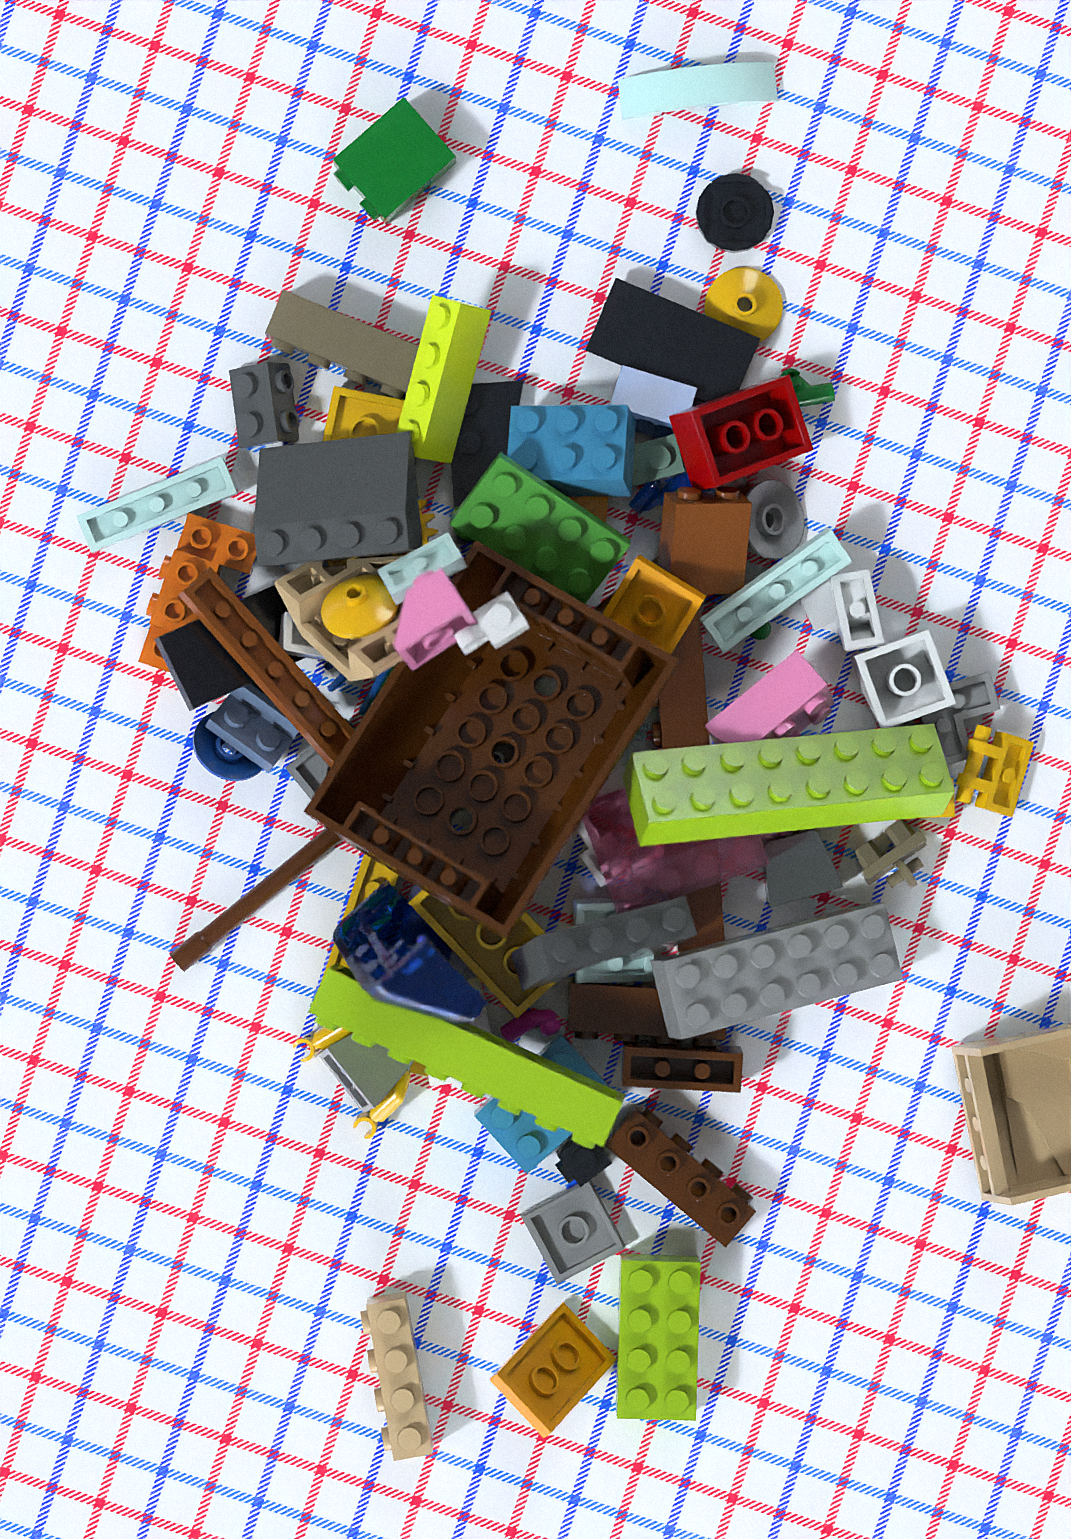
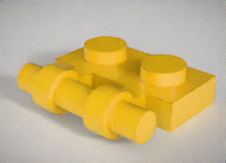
M977 724L973 739L969 738L965 750L969 751L963 773H958L956 784L959 785L955 800L970 804L974 790H977L978 795L975 807L1013 818L1034 742L996 731L991 745L988 744L992 728ZM986 756L988 760L981 779L978 776L983 758Z

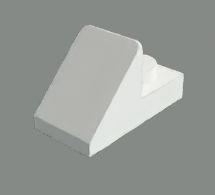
M864 569L831 576L830 585L837 614L836 628L845 652L884 645L885 642L870 570Z

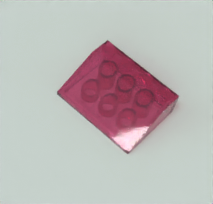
M625 788L597 797L582 819L616 915L669 901L769 865L759 834L639 846Z

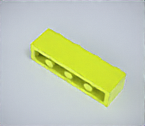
M432 295L396 433L412 432L414 457L451 464L492 310Z

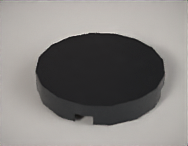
M732 173L719 176L706 186L698 198L695 216L698 230L707 243L720 251L739 253L749 251L763 241L771 229L774 208L768 191L757 180L748 175Z

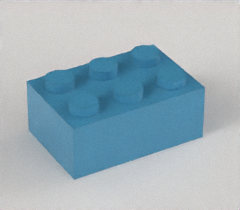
M628 405L511 406L507 457L567 497L631 496L636 421Z
M562 1033L538 1053V1055L610 1087ZM492 1096L474 1111V1117L526 1174L532 1171L572 1134L558 1127L556 1132L547 1130L534 1123L536 1116L523 1110L520 1115L510 1113L497 1106L499 1099Z

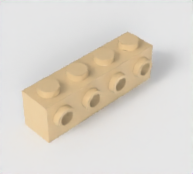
M404 1291L368 1298L366 1303L367 1310L360 1311L363 1333L364 1335L371 1334L374 1349L367 1350L370 1372L371 1374L378 1372L381 1387L374 1389L377 1411H385L387 1427H381L384 1450H392L394 1461L432 1455L434 1444L407 1293Z

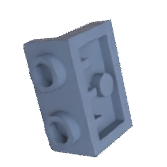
M248 684L231 692L205 725L206 728L268 773L299 733L258 686Z

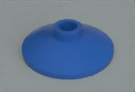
M214 712L201 719L193 734V749L197 759L207 771L229 781L248 780L262 771L260 766L205 727ZM223 748L230 750L232 754H228Z

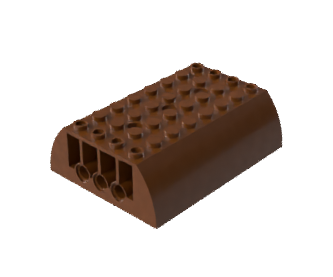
M475 540L464 558L467 568L455 573L450 580L472 615L474 611L507 591L530 628L496 650L490 640H488L471 653L465 655L456 642L413 671L404 660L397 663L303 812L355 849L485 929L508 939L678 668L680 660ZM544 677H552L557 681L556 691L546 697L538 695L536 692L538 681ZM504 743L513 745L515 755L510 762L502 764L495 761L494 752L499 745ZM461 810L471 812L473 817L471 826L463 831L455 830L452 826L453 816Z

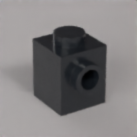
M570 1139L556 1150L560 1161L555 1166L568 1183L575 1179L580 1187L612 1164L610 1156L603 1147L595 1144L593 1149H590Z

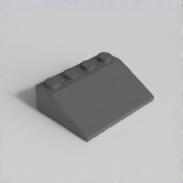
M412 432L261 448L259 451L254 518L257 565L274 567L307 562L407 553L423 546Z

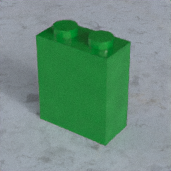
M403 97L333 158L334 166L337 169L333 175L346 191L349 192L352 188L357 191L363 198L359 205L373 221L380 218L387 225L457 162L455 154Z

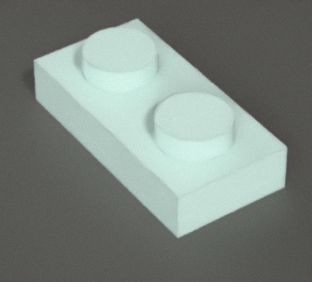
M446 533L377 571L395 604L398 605L404 601L406 591L414 586L413 581L424 572L429 570L435 572L442 568L446 576L450 577L467 568V565L449 533Z

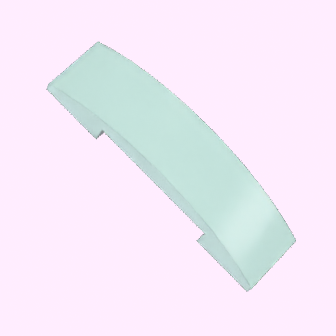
M736 62L701 65L652 72L618 80L622 120L661 116L663 112L732 104L748 106L778 102L774 62Z

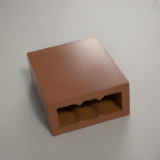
M720 486L716 488V491L702 492L694 487H680L678 492H664L658 566L704 595L736 593L744 587L752 503L739 489L729 486Z

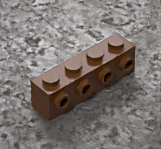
M633 1106L607 1137L605 1146L726 1248L755 1214L756 1210L750 1204L754 1197L737 1183L732 1188L720 1179L724 1172L708 1158H705L702 1162L696 1159L690 1153L694 1147L677 1132L670 1137L660 1128L664 1121L649 1108L645 1107L641 1112Z

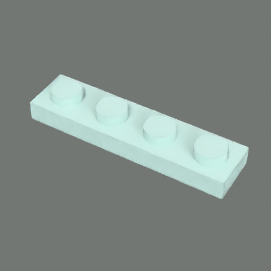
M221 456L76 517L91 553H95L188 515V513H193L237 495L238 492L225 460Z
M827 527L703 615L699 620L718 648L725 653L850 564L852 560L833 531Z

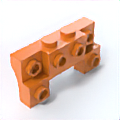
M188 513L177 548L174 549L172 557L166 555L162 562L159 578L164 579L160 593L153 592L146 610V615L151 616L149 623L151 625L138 662L170 672L155 639L199 619L179 597V594L209 567L218 576H220L223 566L252 575L253 564L257 555L255 534Z

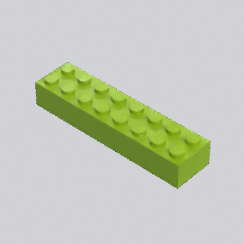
M934 723L631 752L622 776L639 846L939 816L943 814L955 792Z
M335 963L327 968L308 1010L309 1013L316 1016L314 1022L332 1031L342 1027L352 1032L351 1039L359 1044L373 1048L374 1044H379L390 1049L387 1055L394 1060L407 1065L414 1060L426 1066L424 1070L426 1074L444 1082L449 1077L462 1082L461 1089L478 1098H483L484 1094H488L499 1099L497 1106L515 1115H520L522 1110L536 1116L534 1123L553 1132H556L558 1127L573 1133L571 1140L590 1149H593L595 1144L601 1147L604 1146L626 1096L617 1090L339 963Z

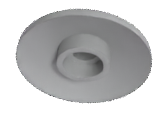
M767 480L754 485L746 495V498L752 503L748 543L755 552L765 558L779 559L786 557L798 547L804 532L805 520L800 500L789 486L780 481Z

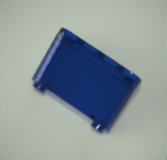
M388 880L384 881L352 910L334 930L333 941L361 988L375 1001L454 1024L474 1021L480 1015L482 1008L488 1004L483 994L474 988L450 964L452 949Z

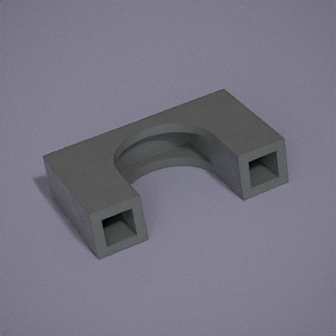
M683 896L539 935L513 951L511 955L522 991L560 981L576 971L618 957L629 955L630 961L666 952L697 935L686 897Z

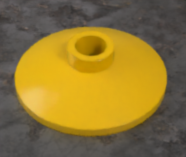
M740 267L728 270L715 279L707 292L704 309L706 316L761 338L760 342H762L777 328L782 317L783 301L777 285L768 275L757 269ZM741 298L749 299L752 303L751 310L747 312L741 311L737 306L738 300Z
M360 575L341 582L328 593L321 607V617L325 627L332 634L342 638L356 639L372 635L387 626L395 617L399 604H395L380 576Z

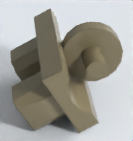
M900 819L885 830L886 835L895 846L888 853L883 855L872 839L855 850L858 861L863 868L862 877L868 885H871L894 868L897 871L885 878L891 888L903 880L910 888L918 884L913 873L924 866L918 856L906 865L904 861L927 846V839L920 830L915 833L911 826L903 819Z

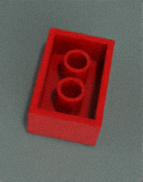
M790 375L764 380L669 416L691 486L700 490L721 486L814 450Z

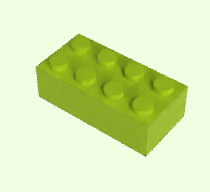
M620 1254L615 1405L617 1419L696 1421L701 1262L698 1256Z

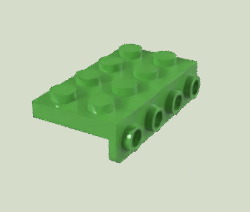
M502 452L498 454L460 507L456 506L450 520L453 530L462 539L468 542L473 540L480 542L586 604L620 560L631 543L629 538Z

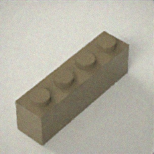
M284 289L265 331L267 338L272 340L270 346L281 352L292 355L295 349L309 355L307 362L317 367L329 370L330 365L345 370L343 377L353 382L365 385L366 381L369 380L381 385L379 392L389 397L402 400L403 395L406 396L418 345Z

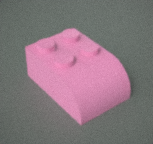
M796 650L704 726L714 744L801 736L800 732L811 723L817 725L825 720L832 712L830 707L835 703L826 682L800 652Z

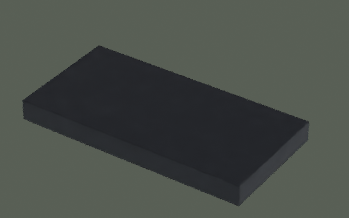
M615 278L585 351L621 366L624 365L696 387L695 397L707 402L740 389L761 338L619 278Z
M275 585L240 601L279 644L281 615L289 611ZM200 619L155 639L189 712L254 682ZM289 655L295 663L305 659V657Z

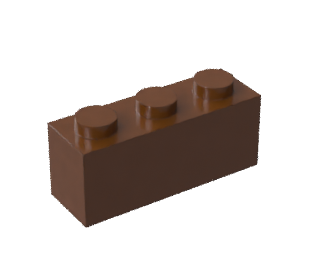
M623 1041L622 1087L741 1093L743 1052L741 1046L716 1045L709 1047L696 1046L689 1043L659 1044L652 1041Z

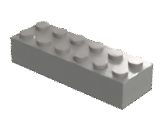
M879 902L856 905L650 960L668 1037L676 1039L690 1038L903 980L886 904Z

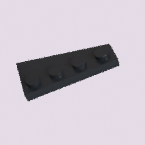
M524 380L472 384L451 462L454 509L456 506L460 507L498 454L502 452L507 456L511 406L520 405ZM456 534L457 544L472 543L462 539Z

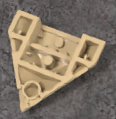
M405 555L348 559L347 565L322 567V561L307 562L275 581V587L301 636L349 681L374 678L403 660L394 648V642L404 601L399 603L395 617L387 626L372 635L356 639L338 637L325 627L321 617L323 601L328 593L341 582L360 575L380 576L377 570Z

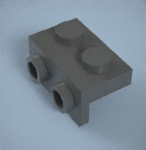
M265 362L229 370L239 448H252L278 442L299 441V417L295 409L294 378L290 371V365L288 363Z

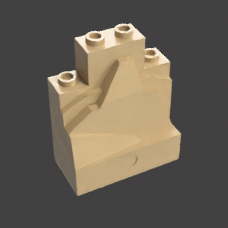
M1071 1023L1010 1037H991L951 1046L981 1199L983 1201L1013 1206L1071 1192Z

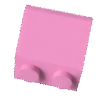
M442 568L435 572L433 570L424 572L413 581L414 586L406 591L394 648L412 671L456 643L457 640L454 635L457 632L478 623Z

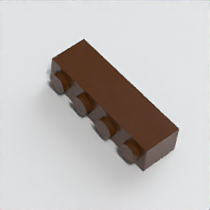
M570 981L567 1031H575V1038L596 1040L598 1039V1033L614 1034L615 1041L637 1042L638 1035L653 1036V1043L677 1044L676 1038L668 1037L656 986L576 983L575 981ZM726 1028L690 1037L693 1038L692 1045L714 1047L716 1046V1040H725Z

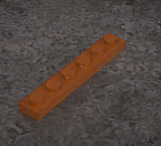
M209 567L179 594V597L331 768L355 730L217 573Z

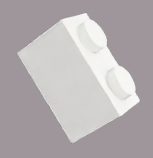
M929 629L850 657L863 695L879 728H890L956 704Z

